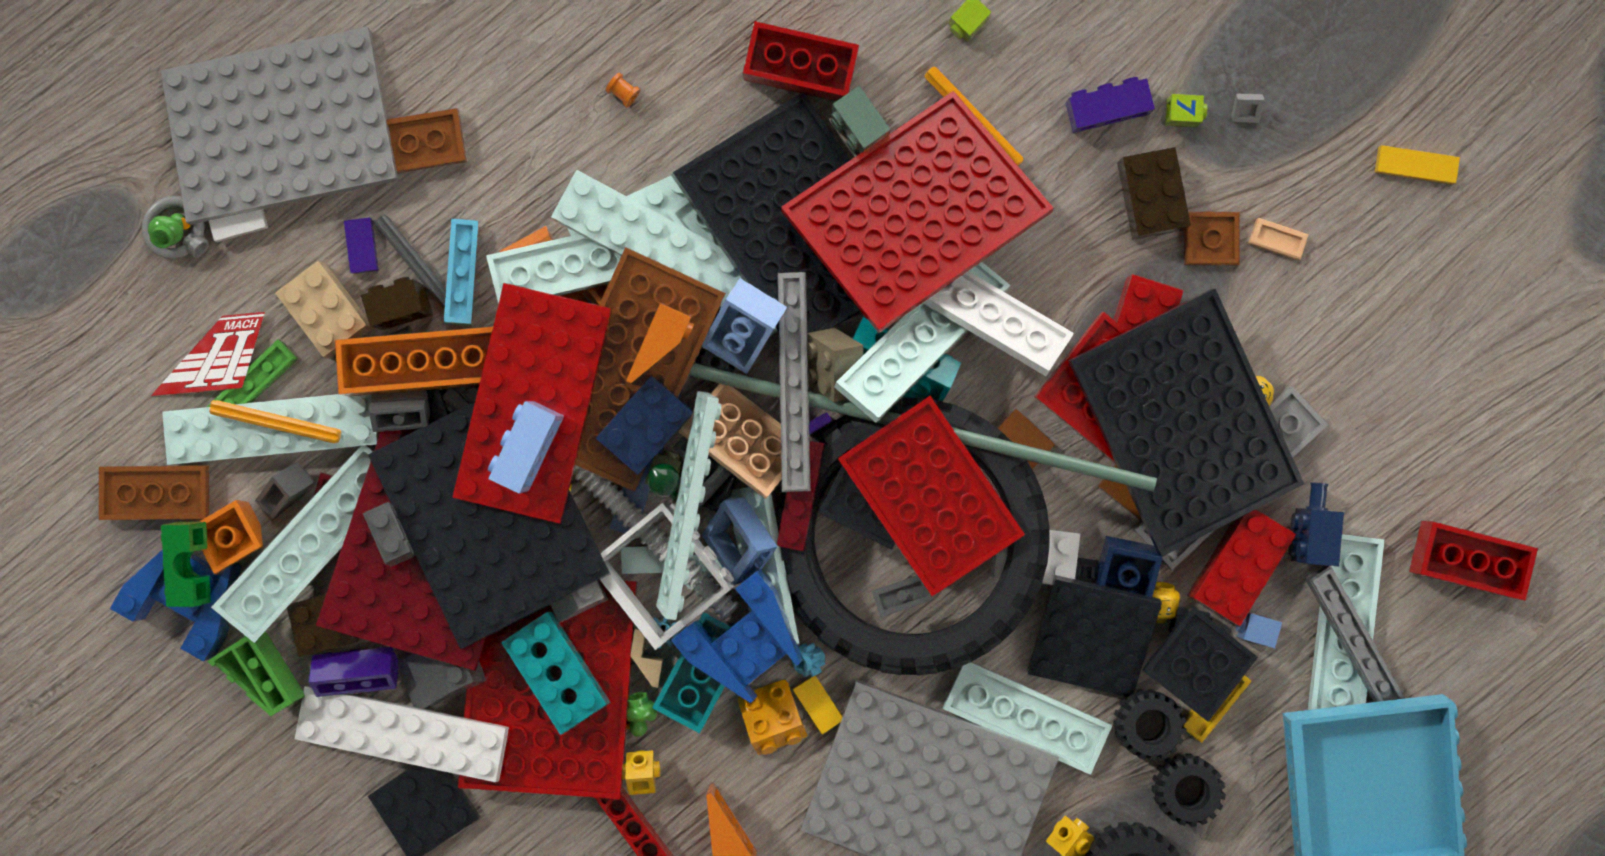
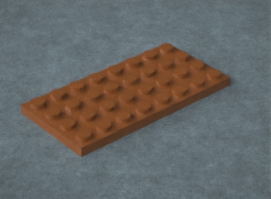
M625 247L599 306L611 308L612 312L575 465L635 492L646 466L637 475L599 442L596 437L651 375L656 377L677 397L679 396L726 293ZM660 303L691 316L689 322L693 323L694 326L688 340L682 338L676 347L632 383L627 382V377Z

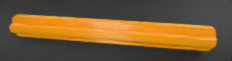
M934 66L926 72L925 79L943 98L954 91L1017 166L1023 162L1024 158L937 67Z
M213 400L209 408V412L212 415L330 443H339L341 438V430L218 400Z

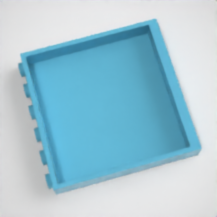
M1444 694L1283 713L1294 856H1465L1464 848L1467 847V840L1462 827V823L1465 822V813L1461 807L1460 799L1463 796V786L1459 781L1461 760L1457 755V745L1460 742V738L1455 728V719L1458 717L1456 704Z

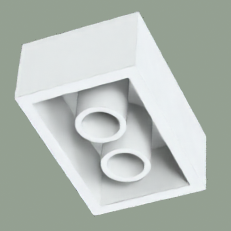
M1050 530L1048 563L1042 584L1052 585L1054 575L1075 579L1080 533ZM1008 547L992 557L991 577L1000 578L1005 565Z

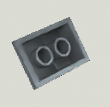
M413 653L398 663L401 676L412 705L415 708L427 709L468 688L487 681L480 662L476 671Z

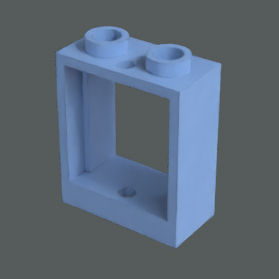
M745 497L724 500L702 534L708 546L716 554L721 566L725 567L734 577L732 581L734 585L743 583L756 571L762 570L778 547ZM731 522H733L748 545V549L743 556H741L726 533Z

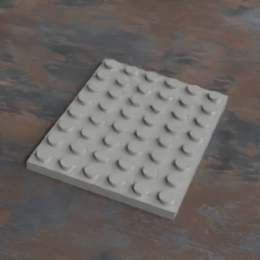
M368 27L160 70L186 222L190 225L399 181L389 126L386 121L387 115L371 30Z
M856 680L800 831L867 856H1021L1059 756Z

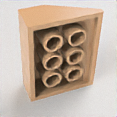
M719 384L711 395L719 398L718 403L721 404V414L719 420L714 422L713 431L716 432L714 447L709 448L708 455L766 499L782 480L781 424L732 386ZM693 415L679 430V433L687 439L689 438Z

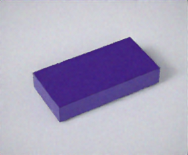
M372 218L345 220L344 228L350 273L358 274L379 271Z
M827 412L809 422L810 435L831 423V418Z

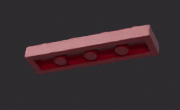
M810 441L811 491L787 492L777 546L805 551L825 448L824 443Z

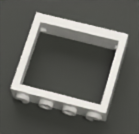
M669 501L659 505L601 553L611 573L600 579L655 650L735 587L732 583L734 580L732 574L725 567L721 568L715 561L717 556L709 546H703L698 539L700 534L694 530L692 541L695 543L694 552L722 587L666 632H663L608 562L609 559L664 514L672 523L676 504H670Z

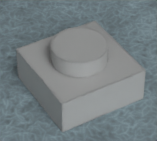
M1236 94L1231 114L1232 121L1259 123L1265 101L1263 94Z

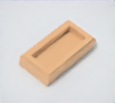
M1257 218L1248 244L1298 261L1301 260L1309 234Z

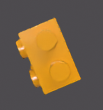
M780 680L753 690L757 697L751 703L740 696L738 697V704L751 744L758 755L771 754L779 747L787 744L795 745L801 742L803 738L808 737L786 680Z

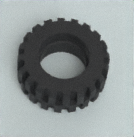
M1119 822L1116 828H1113L1111 825L1103 828L1105 833L1100 836L1096 833L1093 836L1095 839L1089 851L1084 854L1085 856H1125L1132 853H1140L1146 856H1180L1177 849L1156 829L1150 826L1147 828L1142 823L1134 822L1133 825H1129L1127 822Z

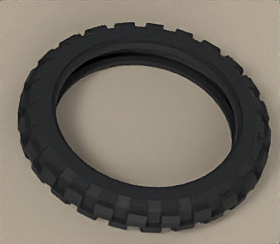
M901 397L891 407L889 412L902 415L926 398ZM933 399L953 428L1012 442L993 424L972 411L955 404ZM844 415L823 428L812 440L824 443L825 448L805 551L781 547L782 561H784L791 602L795 613L804 625L818 637L817 639L832 651H836L853 663L865 668L868 667L881 671L882 673L928 675L956 669L971 663L998 646L1016 629L1035 601L1043 582L1050 548V526L1045 499L1035 473L1027 460L965 445L975 462L991 479L1001 500L1025 535L1008 546L1005 565L995 588L985 602L965 619L947 628L928 633L907 634L881 629L857 617L839 601L823 576L816 554L815 525L817 513L826 489L842 467L838 458L851 449L855 439L864 441L886 426ZM782 487L777 507H775L778 533L787 492H782Z

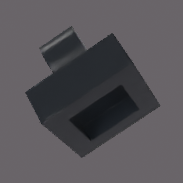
M1077 558L1075 580L1095 584L1099 560Z

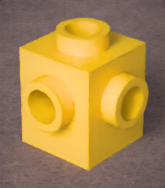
M653 750L626 752V763L623 766L622 778L626 780L628 794L656 793V778L661 776L660 761H655Z
M1064 816L1062 820L1056 823L1053 832L1046 842L1062 856H1083L1089 851L1091 843L1095 838L1087 832L1090 827L1082 820L1076 818L1073 821Z

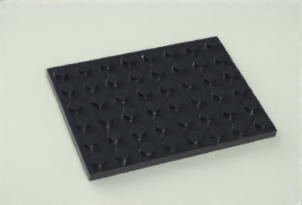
M804 92L672 173L671 176L745 282L778 301V273H806L807 333L831 329L860 310L781 212L783 205L850 161ZM778 322L777 325H776V329L778 330V332H779V322Z
M1216 288L1210 289L1068 360L1118 469L1157 478L1154 492L1126 486L1160 556L1163 557L1304 485V481Z
M475 401L428 424L426 427H422L368 454L461 650L611 574L570 490L561 523L453 498Z

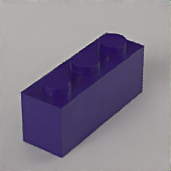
M1132 77L1123 80L1121 85L1113 86L1112 83L1098 86L1097 91L1087 93V89L1071 93L1072 97H1069L1065 104L1072 132L1077 133L1150 115L1155 110L1147 78L1139 80L1138 77Z
M378 647L367 650L354 649L347 652H326L324 654L312 655L309 684L316 697L396 689L399 661L392 647Z

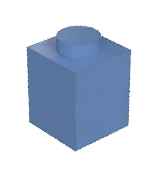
M1248 613L1241 626L1236 625L1237 637L1275 648L1282 622Z

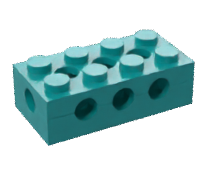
M863 317L853 339L863 345L864 355L890 329L886 328L878 333L869 320ZM944 354L933 365L934 368H930L902 397L927 398L931 396L932 399L943 401L954 382L961 362L955 360L950 355Z
M546 612L501 642L560 735L611 703L563 627L558 623L553 612ZM541 642L547 647V653L544 657H540L536 650ZM554 665L559 666L562 670V676L559 680L554 679L551 675V669ZM569 688L573 689L577 694V699L574 703L566 699V691Z

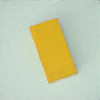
M816 675L811 676L793 688L796 696L821 734H824L841 722L843 716Z

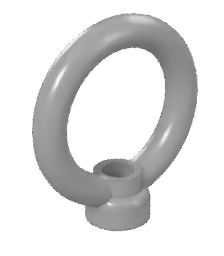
M180 196L164 197L152 204L143 218L142 234L145 243L155 254L171 259L181 258L188 254L198 258L207 250L209 242L203 238L204 222L193 224V232L186 236L182 246L176 248H158L154 246L148 234L149 223L166 208L177 206L184 209Z

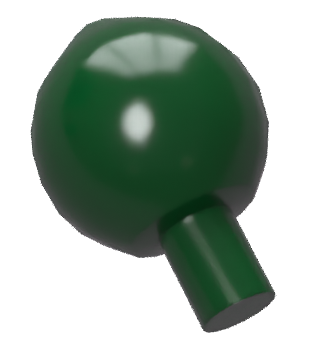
M665 463L653 466L647 474L650 491L660 497L670 496L676 503L680 484L678 471L672 465Z

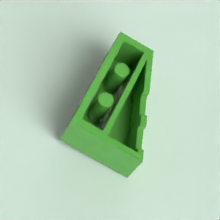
M266 631L255 643L245 636L207 661L213 667L217 666L223 671L231 683L235 682L247 692L245 695L270 716L281 712L305 697L301 686Z

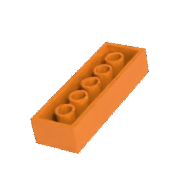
M493 327L335 340L338 393L344 396H360L479 386Z

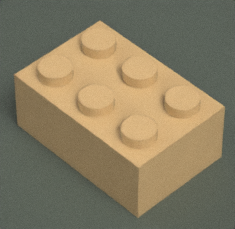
M320 261L315 262L275 293L320 354L325 358H334L336 354L335 340L361 338L374 328L369 325L368 318L328 265Z

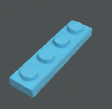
M451 218L444 324L471 326L478 221Z

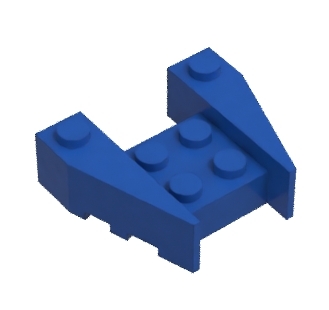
M163 550L122 586L110 607L111 610L135 622L146 619L155 601L166 606ZM192 554L190 563L193 571L198 575L210 576L211 603L195 607L168 608L195 622L180 649L204 662L217 655L229 631L228 621L211 607L239 578L242 565L235 563L224 571L214 574L208 562Z
M761 569L735 588L752 611L714 641L700 622L696 620L671 640L689 663L749 703L757 697L749 684L787 654L796 666L803 660L791 631L787 615L781 604L779 593Z

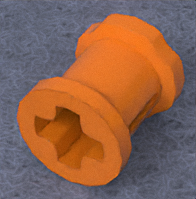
M619 72L610 80L605 91L608 94H614L623 101V106L628 108L636 100L641 89L638 86L633 87L623 79V74Z

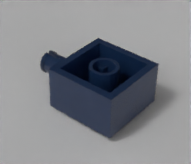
M1310 482L1309 506H1306V509L1296 508V512L1291 517V528L1294 529L1296 536L1288 547V553L1291 556V561L1339 567L1344 512L1328 511V508H1326L1328 484Z
M1106 536L1095 584L1152 597L1163 557L1157 553L1154 545Z

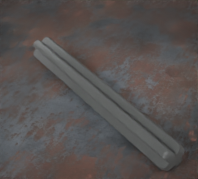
M386 215L380 216L375 221V225L445 311L446 288L390 218Z

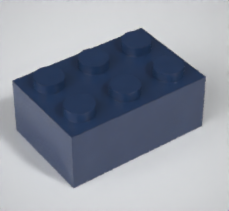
M651 375L596 439L638 475L690 417L693 410L656 377Z

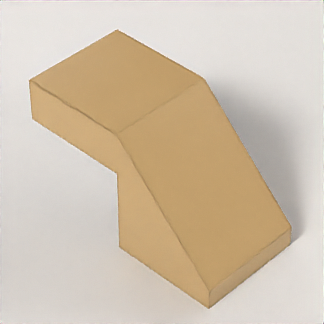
M637 627L634 632L630 656L652 687L658 688L661 682L664 658L644 655L646 638Z

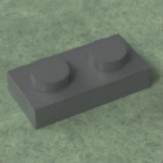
M918 575L872 590L880 617L933 600V597Z

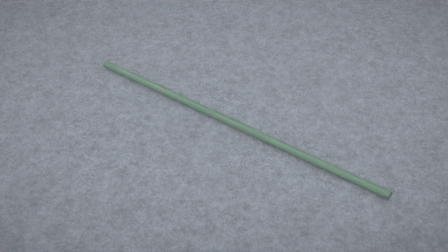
M696 363L693 364L688 375L780 398V384ZM809 392V406L874 422L852 402L845 400L832 402L824 395ZM888 411L877 423L887 425L901 416V414ZM953 428L964 445L1152 492L1155 489L1157 478Z

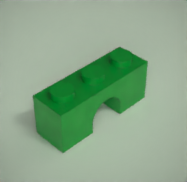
M175 522L161 525L166 607H195L211 603L210 576L196 574L190 563L191 555L194 551L208 549L206 522Z

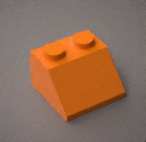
M235 500L199 521L206 522L208 549H203L202 552L214 574H218L263 547L261 524L249 502Z

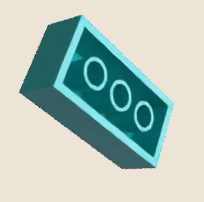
M705 610L699 622L715 641L730 629L733 624L724 619L720 620V617ZM680 654L652 708L700 734L725 686L689 663Z

